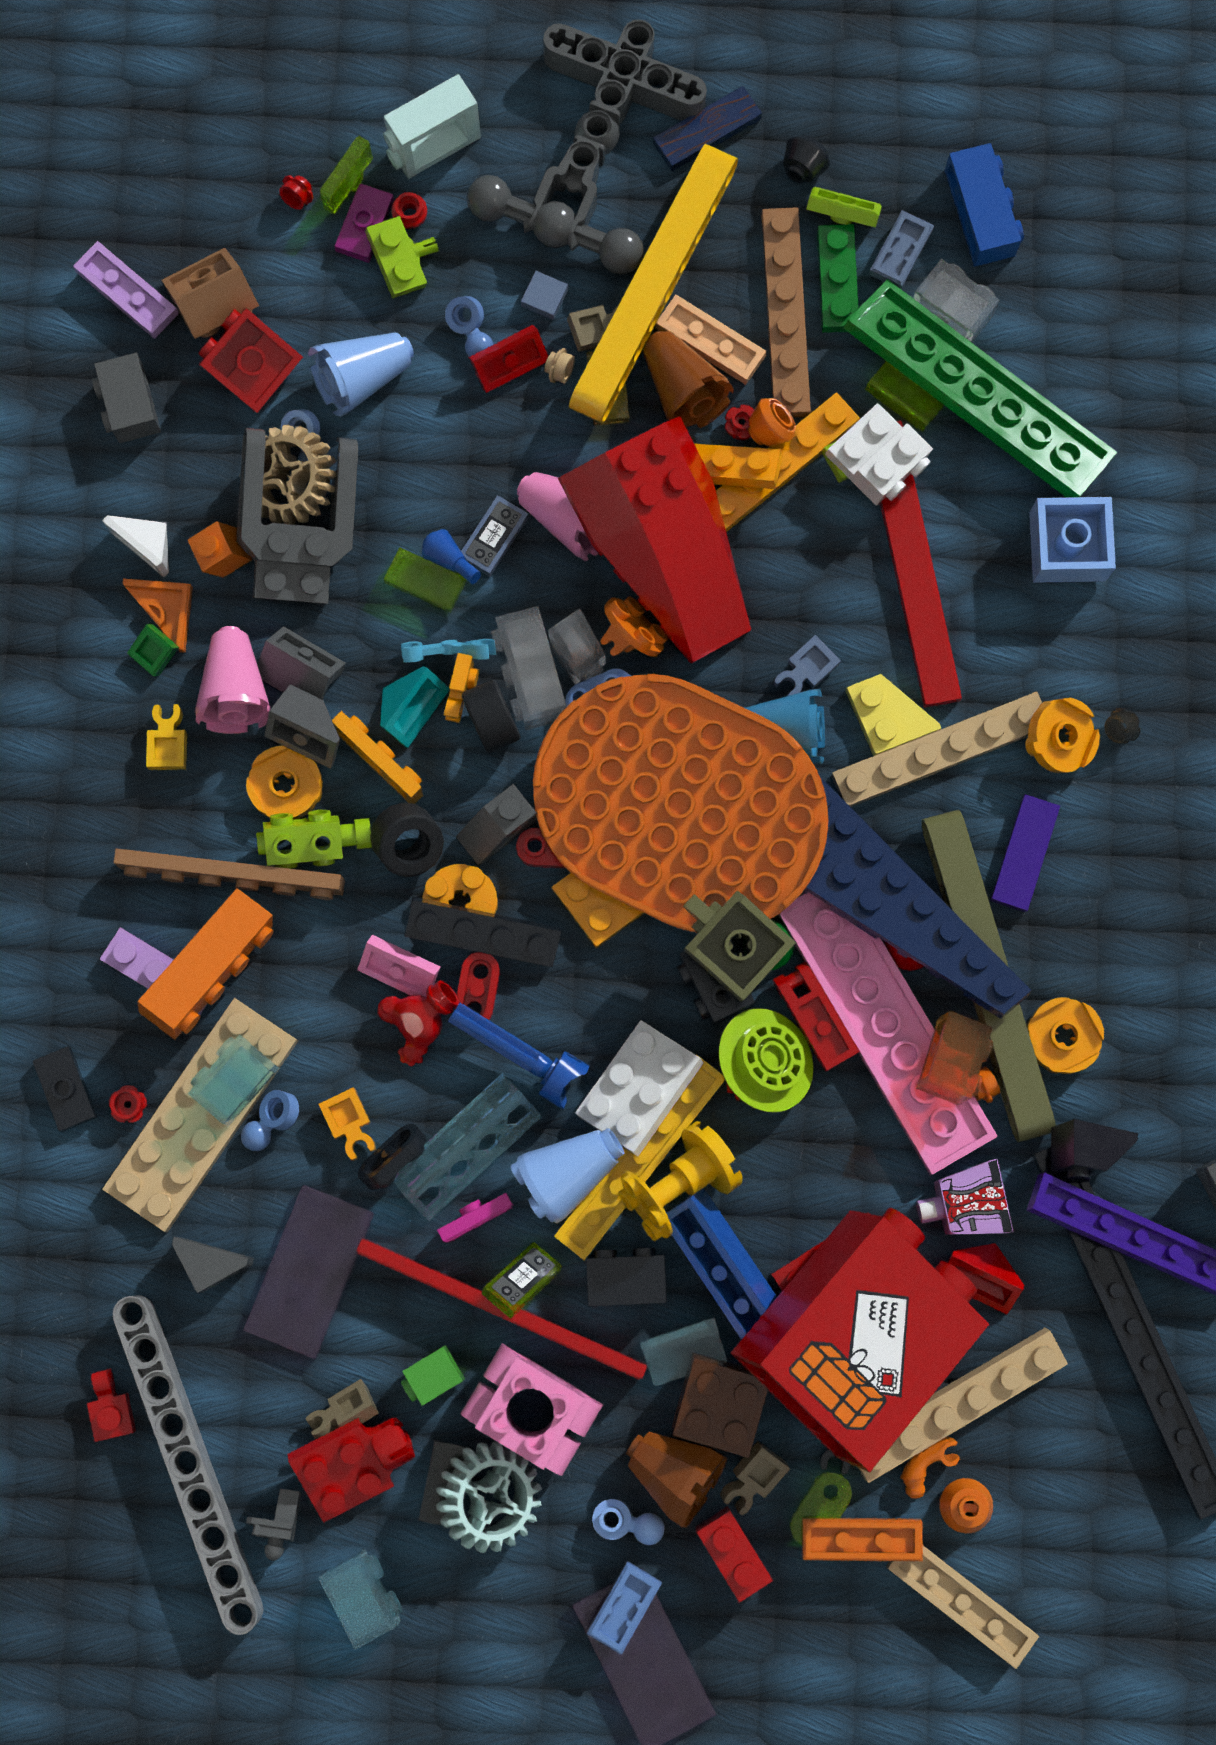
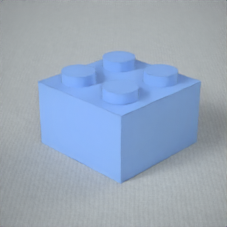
M1112 497L1037 498L1029 512L1033 583L1107 581L1116 569Z

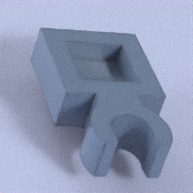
M814 635L789 658L788 664L793 670L779 673L774 681V686L777 688L784 681L791 682L794 685V690L788 696L800 693L804 682H807L814 689L840 665L841 660Z

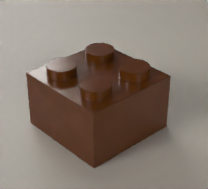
M692 1352L671 1426L672 1435L749 1458L768 1390L745 1367Z

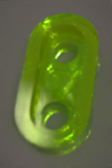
M828 1471L817 1476L796 1508L790 1520V1530L799 1544L802 1545V1518H840L849 1505L852 1497L851 1486L841 1474ZM829 1484L835 1485L838 1490L837 1495L832 1499L826 1498L823 1493L824 1488Z

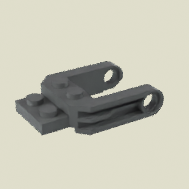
M245 428L242 439L236 542L255 561L253 598L328 604L330 567L351 551L353 546L358 441L357 439L340 437L336 439V442H339L336 477L332 479L335 491L331 492L329 531L322 527L271 523L263 525L261 523L266 442L265 430Z

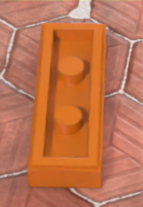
M802 1518V1559L825 1561H923L922 1520L894 1518Z

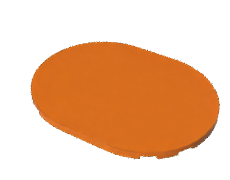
M647 674L619 677L597 685L577 700L571 702L560 713L544 737L537 755L533 775V797L535 812L537 813L536 817L543 837L560 863L570 873L592 888L676 928L697 933L691 927L697 920L683 908V905L693 894L710 907L714 901L723 906L736 891H739L767 917L772 919L788 908L802 894L815 875L823 857L828 833L826 794L818 771L802 746L788 732L772 721L685 680L666 675Z

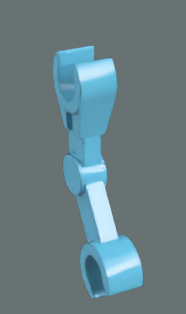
M478 639L467 641L466 643L457 642V640H445L441 643L429 645L413 641L402 643L401 652L403 662L407 663L421 661L426 655H453L456 653L471 655L473 659L485 660L489 659V654L496 655L494 639Z

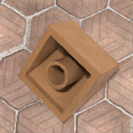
M226 248L162 279L167 292L194 339L200 336L203 338L209 337L220 330L221 324L234 309L239 313L244 308L252 312V309L259 306L240 266Z

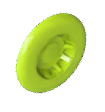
M768 1009L744 1011L735 1016L726 1026L719 1044V1063L723 1077L732 1092L747 1105L765 1112H781L797 1105L807 1094L813 1078L811 1050L799 1028L782 1014Z

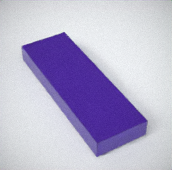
M1024 794L990 901L1025 913L1028 911L1060 805Z

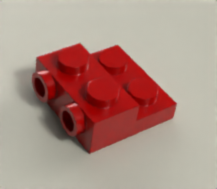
M244 308L241 313L234 309L221 324L226 331L218 341L211 337L198 352L203 358L199 365L258 413L303 356L247 308Z

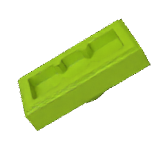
M813 187L806 209L829 215L831 220L840 224L848 225L851 222H856L876 228L882 205L819 187Z

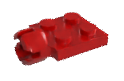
M357 1418L287 1454L290 1466L323 1523L394 1487L390 1474L394 1469L415 1458L412 1441L407 1431L400 1428L404 1425L398 1418H390L375 1427H365L360 1419Z

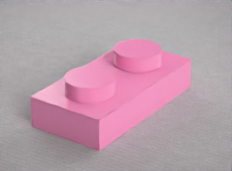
M374 935L367 941L358 967V971L408 995H421L427 997L426 990L428 986L434 985L440 970V966Z

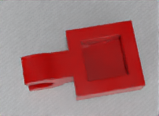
M105 1369L91 1374L93 1389L98 1400L87 1403L94 1441L97 1442L134 1433L136 1428L129 1394H116L112 1369Z

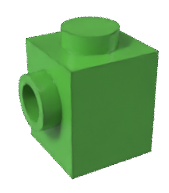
M445 1345L403 1370L402 1372L406 1379L402 1380L401 1384L410 1400L414 1402L418 1399L423 1406L461 1383L465 1378Z

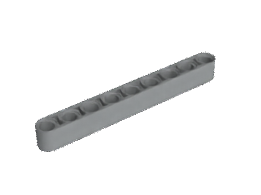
M145 1296L124 1297L114 1306L113 1320L225 1628L229 1632L237 1635L246 1634L261 1620L264 1611L263 1603L155 1307L151 1300ZM133 1302L140 1305L143 1313L141 1320L137 1324L130 1323L126 1318V1309ZM145 1339L152 1341L156 1347L155 1356L151 1361L144 1360L139 1354L140 1344ZM158 1376L164 1377L169 1383V1393L164 1398L156 1396L153 1392V1381ZM171 1413L177 1414L183 1421V1429L179 1435L171 1434L166 1428V1419ZM183 1451H189L196 1457L197 1465L193 1472H186L179 1464V1458ZM196 1489H203L208 1492L211 1500L208 1509H199L193 1503L192 1497ZM209 1527H217L223 1532L224 1543L221 1547H214L208 1543L206 1533ZM223 1565H230L238 1572L236 1584L229 1585L222 1581L220 1569ZM243 1603L249 1606L252 1611L250 1622L242 1623L235 1618L233 1611L235 1604Z

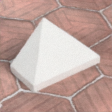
M109 515L102 520L110 533L161 576L165 577L169 573L166 523Z

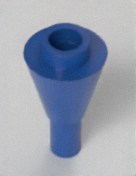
M441 529L432 532L424 539L422 545V557L424 560L459 573L471 584L476 583L480 579L481 572L466 561L465 556L447 530Z

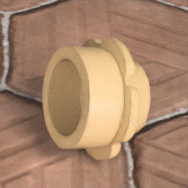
M562 348L557 353H550L545 364V372L549 374L550 382L555 383L559 381L565 384L568 381L575 365V356L568 354L565 348Z

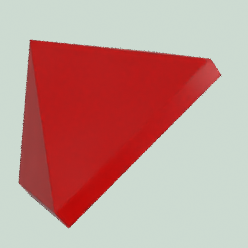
M996 1243L953 1251L947 1263L953 1265L966 1275L976 1286L977 1293L973 1299L1002 1313H1009L1024 1289L1023 1282Z

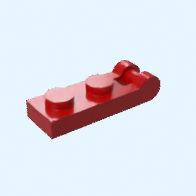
M804 961L795 966L796 971L787 976L781 974L772 979L826 1072L858 1054L860 1051L812 969ZM804 984L809 993L798 999L793 989Z

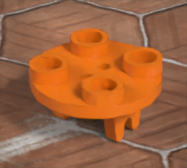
M630 596L625 600L612 597L604 605L605 614L611 625L600 642L602 645L609 644L611 641L614 642L615 645L610 651L612 656H616L623 651L631 652L635 648L651 657H657L662 652L668 636L660 626L654 623L651 624L643 615L644 608L637 600Z

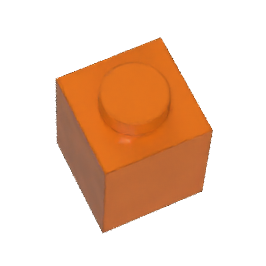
M218 521L187 540L204 573L224 578L253 560L236 542L237 528Z

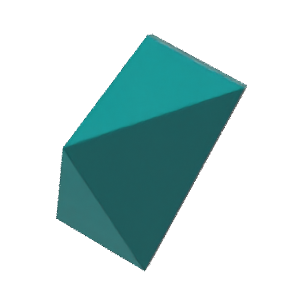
M424 666L383 688L380 726L404 747L408 748L449 692V687Z

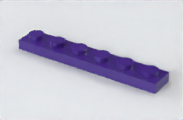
M1047 1173L1038 1174L1026 1211L1216 1295L1215 1249Z

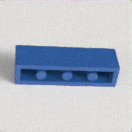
M702 1188L696 1194L687 1197L675 1205L666 1214L672 1226L673 1238L742 1340L777 1296L705 1188Z

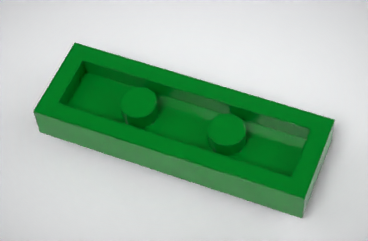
M854 224L818 225L817 242L822 333L847 332L843 328L847 320L858 310Z

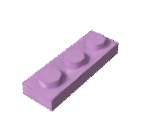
M99 241L73 265L76 273L154 339L179 314L173 304Z
M121 927L100 958L101 961L148 989L173 961L172 958ZM206 1005L198 1013L199 1015L202 1013Z

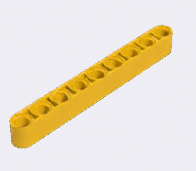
M708 144L703 145L580 377L569 402L570 409L600 423H604L734 175L738 163L737 157Z

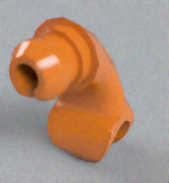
M950 1436L943 1438L913 1456L905 1465L900 1478L903 1479V1483L906 1485L905 1492L910 1498L923 1497L925 1493L923 1482L925 1481L926 1469L929 1465L935 1462H942L949 1467L958 1464L960 1459L958 1454H944L948 1447L958 1444L954 1438Z

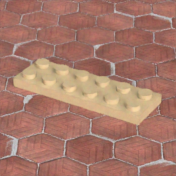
M234 998L102 1190L162 1231L168 1232L298 1043V1040Z

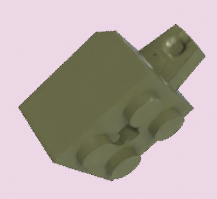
M736 891L723 906L714 901L708 907L695 894L683 905V908L697 920L691 927L698 933L683 950L739 1001H744L796 943L739 891ZM733 936L736 937V940H739L741 936L747 940L744 947L748 952L745 956L742 957L741 952L735 956L730 951L733 948V944L730 942Z

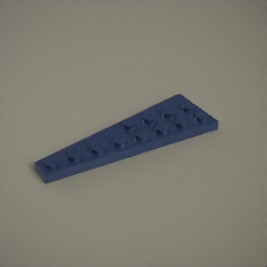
M821 778L828 807L827 841L818 869L803 892L805 894L809 892L831 906L830 910L875 939L879 937L898 949L897 953L906 959L909 956L929 969L928 973L938 979L941 977L962 990L964 996L998 1018L1002 1019L1029 996L1031 989Z

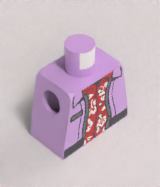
M998 1159L983 1162L934 1181L937 1197L917 1201L920 1222L923 1224L942 1220L945 1235L1014 1232Z

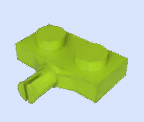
M400 216L367 227L365 230L366 236L392 298L425 288L427 280L420 266V257L438 252L435 238L431 237L414 244L407 235Z

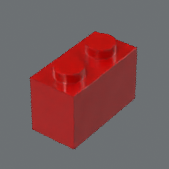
M728 1506L695 1526L698 1536L739 1603L773 1581Z

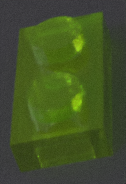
M887 361L869 380L865 388L867 392L922 432L944 407L940 401Z

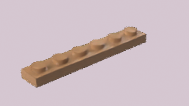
M798 208L762 209L772 398L780 401L788 409L792 417H807L811 412L799 212Z
M117 848L114 857V864L121 870H124V875L135 878H146L147 873L161 874V879L165 881L182 883L184 882V877L199 879L198 884L211 887H221V881L236 883L235 888L246 891H258L259 886L273 887V893L294 896L296 890L311 892L310 897L322 900H333V894H344L345 880L339 874Z

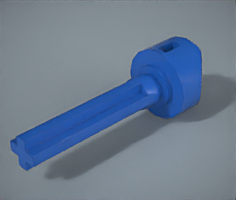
M459 1002L448 1020L454 1026L536 1077L543 1078L540 1082L542 1087L538 1095L562 1110L567 1102L566 1085L571 1080L585 1075L590 1067L567 1051H564L559 1059L556 1057L552 1061L545 1054Z

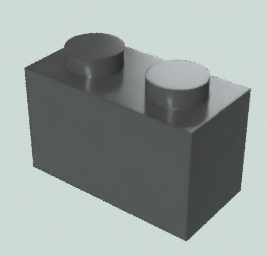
M137 352L95 363L98 377L92 378V383L98 400L104 399L106 410L101 411V417L106 432H113L119 444L161 433L145 368Z

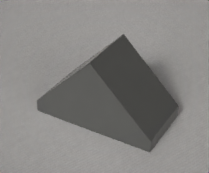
M174 1237L172 1241V1246L197 1293H204L252 1266L254 1261L252 1257L183 1237Z

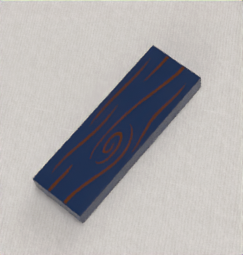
M741 86L703 108L697 115L690 116L653 137V144L670 170L674 171L696 158L704 144L715 147L760 121L762 112L745 87Z

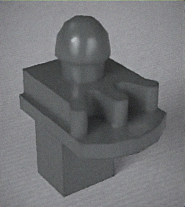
M280 1489L274 1520L247 1517L246 1524L253 1525L252 1535L268 1538L264 1549L268 1560L276 1561L280 1559L284 1552L283 1542L294 1541L302 1495L300 1491Z

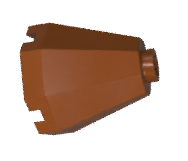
M648 1432L644 1437L637 1435L626 1454L631 1457L628 1467L667 1517L681 1527L686 1528L703 1508L708 1499L706 1497L711 1487L715 1488L728 1461L727 1457L714 1449Z

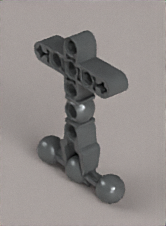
M637 19L627 23L617 44L565 24L551 25L546 29L543 36L545 64L553 71L597 87L595 101L592 100L590 102L589 112L584 113L578 120L574 132V143L569 147L559 166H552L546 170L534 198V204L512 196L506 182L498 176L484 175L476 178L469 186L466 200L470 211L481 221L494 222L505 216L524 225V233L534 231L537 239L546 247L560 248L569 245L571 251H574L580 246L598 253L604 267L614 274L624 275L634 271L642 262L644 256L643 243L638 234L631 229L620 227L604 233L587 226L597 207L596 181L599 175V166H603L605 155L609 154L617 145L620 135V124L625 119L632 102L683 121L690 116L697 115L705 108L706 84L701 78L652 59L655 33L651 24L645 20ZM638 41V42H642V43H644V44L638 46V45H634V44H632V43ZM593 58L597 59L598 61L591 63L587 62L586 60ZM627 71L631 74L624 76L620 75L619 72ZM660 84L664 87L657 89L653 88L651 85ZM614 101L618 104L610 106L606 105L605 102ZM593 131H601L604 134L601 136H594L590 133ZM579 161H587L590 163V165L582 167L578 166L576 163ZM567 188L570 193H581L583 201L577 215H575L572 208L563 202H550L554 192H564Z

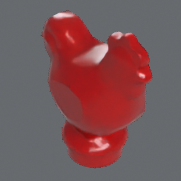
M439 980L436 984L429 985L426 990L427 997L410 995L399 999L396 996H388L378 1004L377 1014L387 1023L396 1025L405 1038L404 1047L399 1048L398 1054L400 1055V1061L408 1064L410 1067L416 1063L423 1062V1055L428 1052V1046L440 1035L442 1030L441 1013L444 1015L451 1014L453 1008L459 1004L456 993L444 981Z

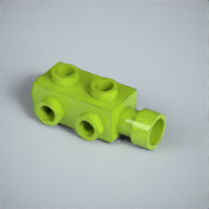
M330 810L308 812V818L294 820L293 814L290 813L274 814L270 816V822H263L264 832L256 833L258 855H266L267 866L275 865V867L293 869L298 866L297 863L312 862L315 866H327L334 864L335 859L343 858L342 847L372 848L369 818L354 819L352 824L340 825L338 815L331 816ZM325 836L330 842L327 846H317L315 844L316 839ZM282 840H288L292 844L291 848L287 850H279L277 845Z

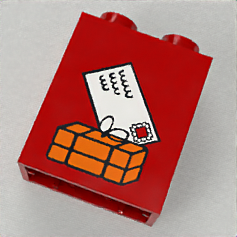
M888 1208L882 1216L850 1210L731 1352L837 1458L868 1472L873 1470L989 1325L969 1304V1301L977 1293V1288L972 1281L956 1267L945 1261H940L934 1268L917 1251V1248L925 1240L923 1232L908 1217L893 1208Z

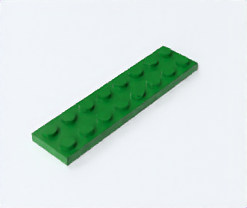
M888 279L847 320L843 328L1066 498L1081 497L1117 453Z

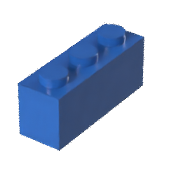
M991 143L950 153L945 166V174L974 267L1015 257L1021 242L1024 240V232L1020 220H1015L1013 215V195L1010 188H1005L1002 180L1003 164L1000 156H995Z

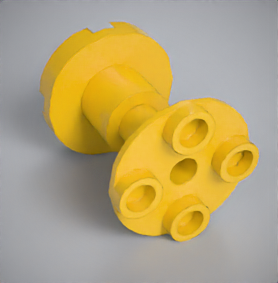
M700 1121L694 1122L682 1131V1141L687 1152L670 1163L671 1173L649 1188L642 1179L630 1171H625L621 1175L623 1189L618 1192V1195L628 1210H636L643 1219L642 1226L645 1232L654 1241L661 1237L669 1238L672 1235V1226L663 1207L682 1193L686 1192L692 1196L710 1184L719 1192L729 1194L742 1184L741 1171L739 1170L734 1174L730 1163L735 1161L732 1152L712 1128L707 1126L701 1130L699 1128Z

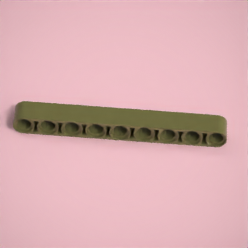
M954 810L922 819V832L942 900L1008 966L960 810ZM973 1002L1014 1138L1019 1143L1051 1134V1128L1056 1126L1020 1004L1000 1019Z

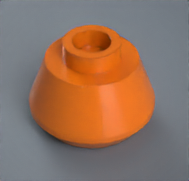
M774 398L761 399L749 418V434L759 445L764 444L771 447L789 442L794 437L796 425L791 413L780 401Z
M960 1478L952 1481L945 1487L940 1497L939 1508L943 1520L950 1528L960 1533L969 1534L977 1532L987 1525L993 1513V1500L983 1484L974 1479ZM969 1512L972 1513V1515L968 1516L965 1513Z

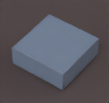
M535 271L521 300V307L554 320L569 290L568 284Z

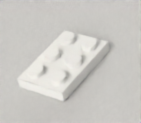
M640 1020L575 1114L601 1132L607 1128L611 1129L622 1147L638 1157L704 1062L689 1050Z

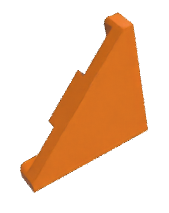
M123 579L124 587L162 632L179 647L178 651L186 653L193 592L192 585L187 583Z

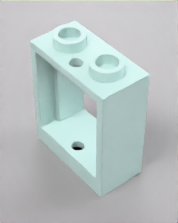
M459 74L384 116L386 131L383 133V137L389 147L386 153L396 170L402 168L408 179L481 138L477 101Z

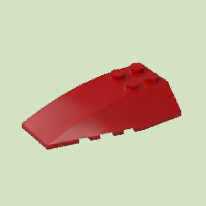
M680 416L622 443L558 478L594 549L600 556L604 555L615 568L613 570L622 582L626 581L639 596L638 601L646 611L650 610L661 623L659 625L660 628L690 663L699 660L751 631L714 482Z

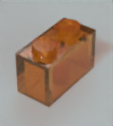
M949 1011L939 1017L916 1089L957 1105L970 1100L972 1097L974 1098L982 1084V1076L979 1075L982 1062L988 1059L992 1050L993 1041L989 1040L993 1027L953 1011Z

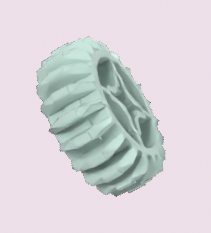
M483 1442L477 1443L476 1453L469 1448L463 1449L464 1461L462 1462L457 1458L450 1459L451 1465L455 1470L452 1474L447 1471L441 1473L442 1478L448 1481L447 1487L440 1486L436 1488L437 1493L445 1497V1500L436 1504L438 1511L446 1513L440 1520L441 1524L446 1528L451 1527L449 1536L452 1539H461V1545L467 1549L475 1545V1549L480 1553H485L489 1546L491 1550L501 1552L503 1541L509 1546H516L514 1534L528 1535L527 1529L523 1525L526 1521L531 1523L537 1521L536 1517L530 1513L531 1508L542 1506L540 1500L533 1498V1494L542 1490L540 1484L531 1482L538 1474L536 1469L527 1467L528 1460L520 1455L517 1456V1453L507 1447L503 1449V1445L498 1442H493L490 1448ZM494 1466L492 1471H487L483 1479L475 1482L470 1481L482 1469ZM509 1475L514 1484L513 1502L508 1496V1486L511 1482L508 1479ZM477 1491L493 1493V1497L499 1499L501 1503L485 1501V1497L479 1495ZM464 1492L469 1495L471 1501L468 1511L470 1517L468 1520L463 1508ZM499 1513H507L497 1524L484 1528Z

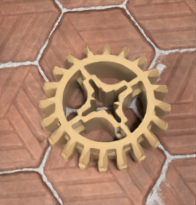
M283 425L281 430L276 427L269 428V437L265 435L261 517H269L271 522L279 524L284 522V524L295 525L296 521L300 523L309 522V514L316 517L321 515L319 504L325 506L330 504L329 499L325 495L327 491H335V486L330 485V479L336 477V471L330 470L329 467L337 460L333 456L327 455L330 450L329 445L320 442L321 437L314 432L309 433L307 428L298 426L294 429L291 425ZM300 447L306 454L308 461H297L296 456L291 455L290 448ZM270 490H281L282 494L287 496L289 503L280 504L273 497Z

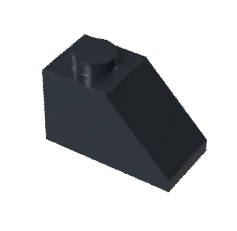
M1077 1119L1051 1128V1173L1065 1175L1070 1182H1089L1092 1176L1106 1172L1138 1141V1133Z

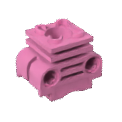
M502 1343L483 1374L486 1379L499 1387L495 1391L484 1383L479 1382L460 1414L475 1424L477 1430L543 1470L547 1468L562 1476L581 1444L566 1434L567 1429L585 1437L603 1404ZM523 1389H536L549 1397L554 1408V1417L549 1425L539 1431H527L515 1424L510 1415V1401L515 1393Z

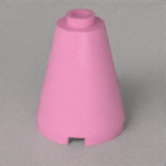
M539 472L525 476L517 488L519 504L576 557L587 561L589 560L587 557L589 553L594 556L598 555L599 553L589 541L558 480L559 477Z
M222 627L211 637L195 708L196 722L200 724L203 721L206 723L207 730L224 734L248 732V725L258 723L259 729L267 724L271 708L249 636L238 627Z

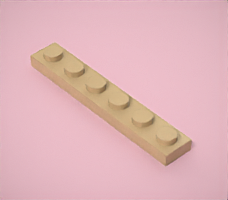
M1034 692L832 772L831 777L839 796L850 807L1028 737L1030 720L1042 701L1038 692Z
M1043 1328L935 1392L873 1470L868 1472L859 1468L864 1479L870 1483L1066 1366L1068 1363L1051 1331Z

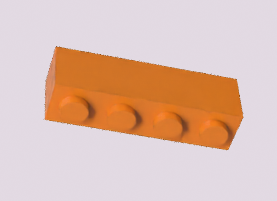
M236 888L137 1001L139 1013L174 1040L182 1032L188 1034L200 1019L198 1013L207 1003L213 1005L220 998L225 990L223 984L231 975L237 977L245 969L250 960L247 956L256 946L261 949L269 941L274 933V930L271 929L273 927V915Z

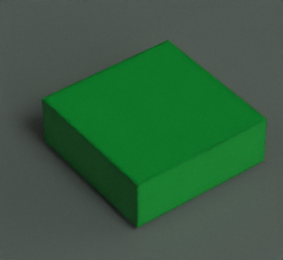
M147 624L127 654L155 677L160 676L179 647L153 624Z

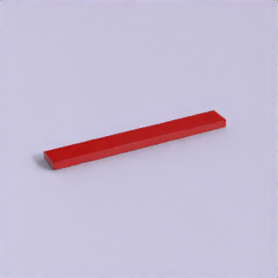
M910 474L903 480L906 487L892 501L885 497L880 502L923 705L926 708L959 702L962 699L915 480L914 476Z
M362 1238L356 1251L361 1256L638 1380L644 1376L647 1364L512 1305L368 1239Z

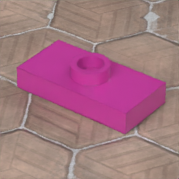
M507 1193L484 1205L478 1199L459 1210L462 1217L439 1228L437 1231L442 1241L449 1243L511 1210L514 1205Z

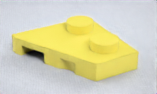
M882 674L851 685L845 690L873 756L941 730L939 722Z

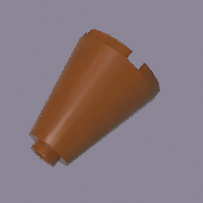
M658 331L647 339L643 354L667 421L680 416L686 429L695 424L701 429L717 419L731 402L727 397L729 391L734 392L730 381L673 332Z

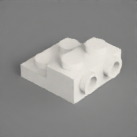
M877 403L827 450L825 455L877 506L885 497L892 501L906 487L903 480L910 474L916 478L931 463L927 457L933 448L908 423L902 427Z

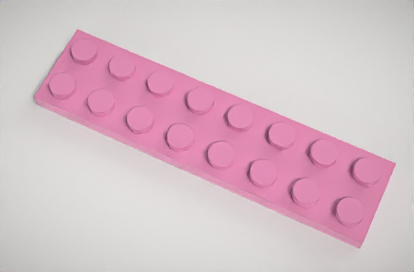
M808 892L797 898L778 917L796 942L795 946L802 958L812 969L860 1051V1057L928 1173L933 1175L998 1137L881 938L877 937L875 939L830 910L831 906Z

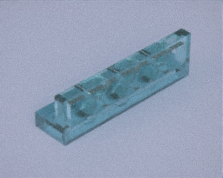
M501 1073L425 1143L422 1155L401 1169L396 1174L393 1183L419 1212L430 1221L542 1116L517 1087ZM521 1104L528 1113L517 1123L507 1124L508 1115ZM487 1134H496L495 1143L489 1149L479 1150L480 1141ZM468 1160L467 1169L461 1175L450 1176L451 1167L458 1161ZM439 1186L438 1196L425 1206L419 1197L428 1188Z

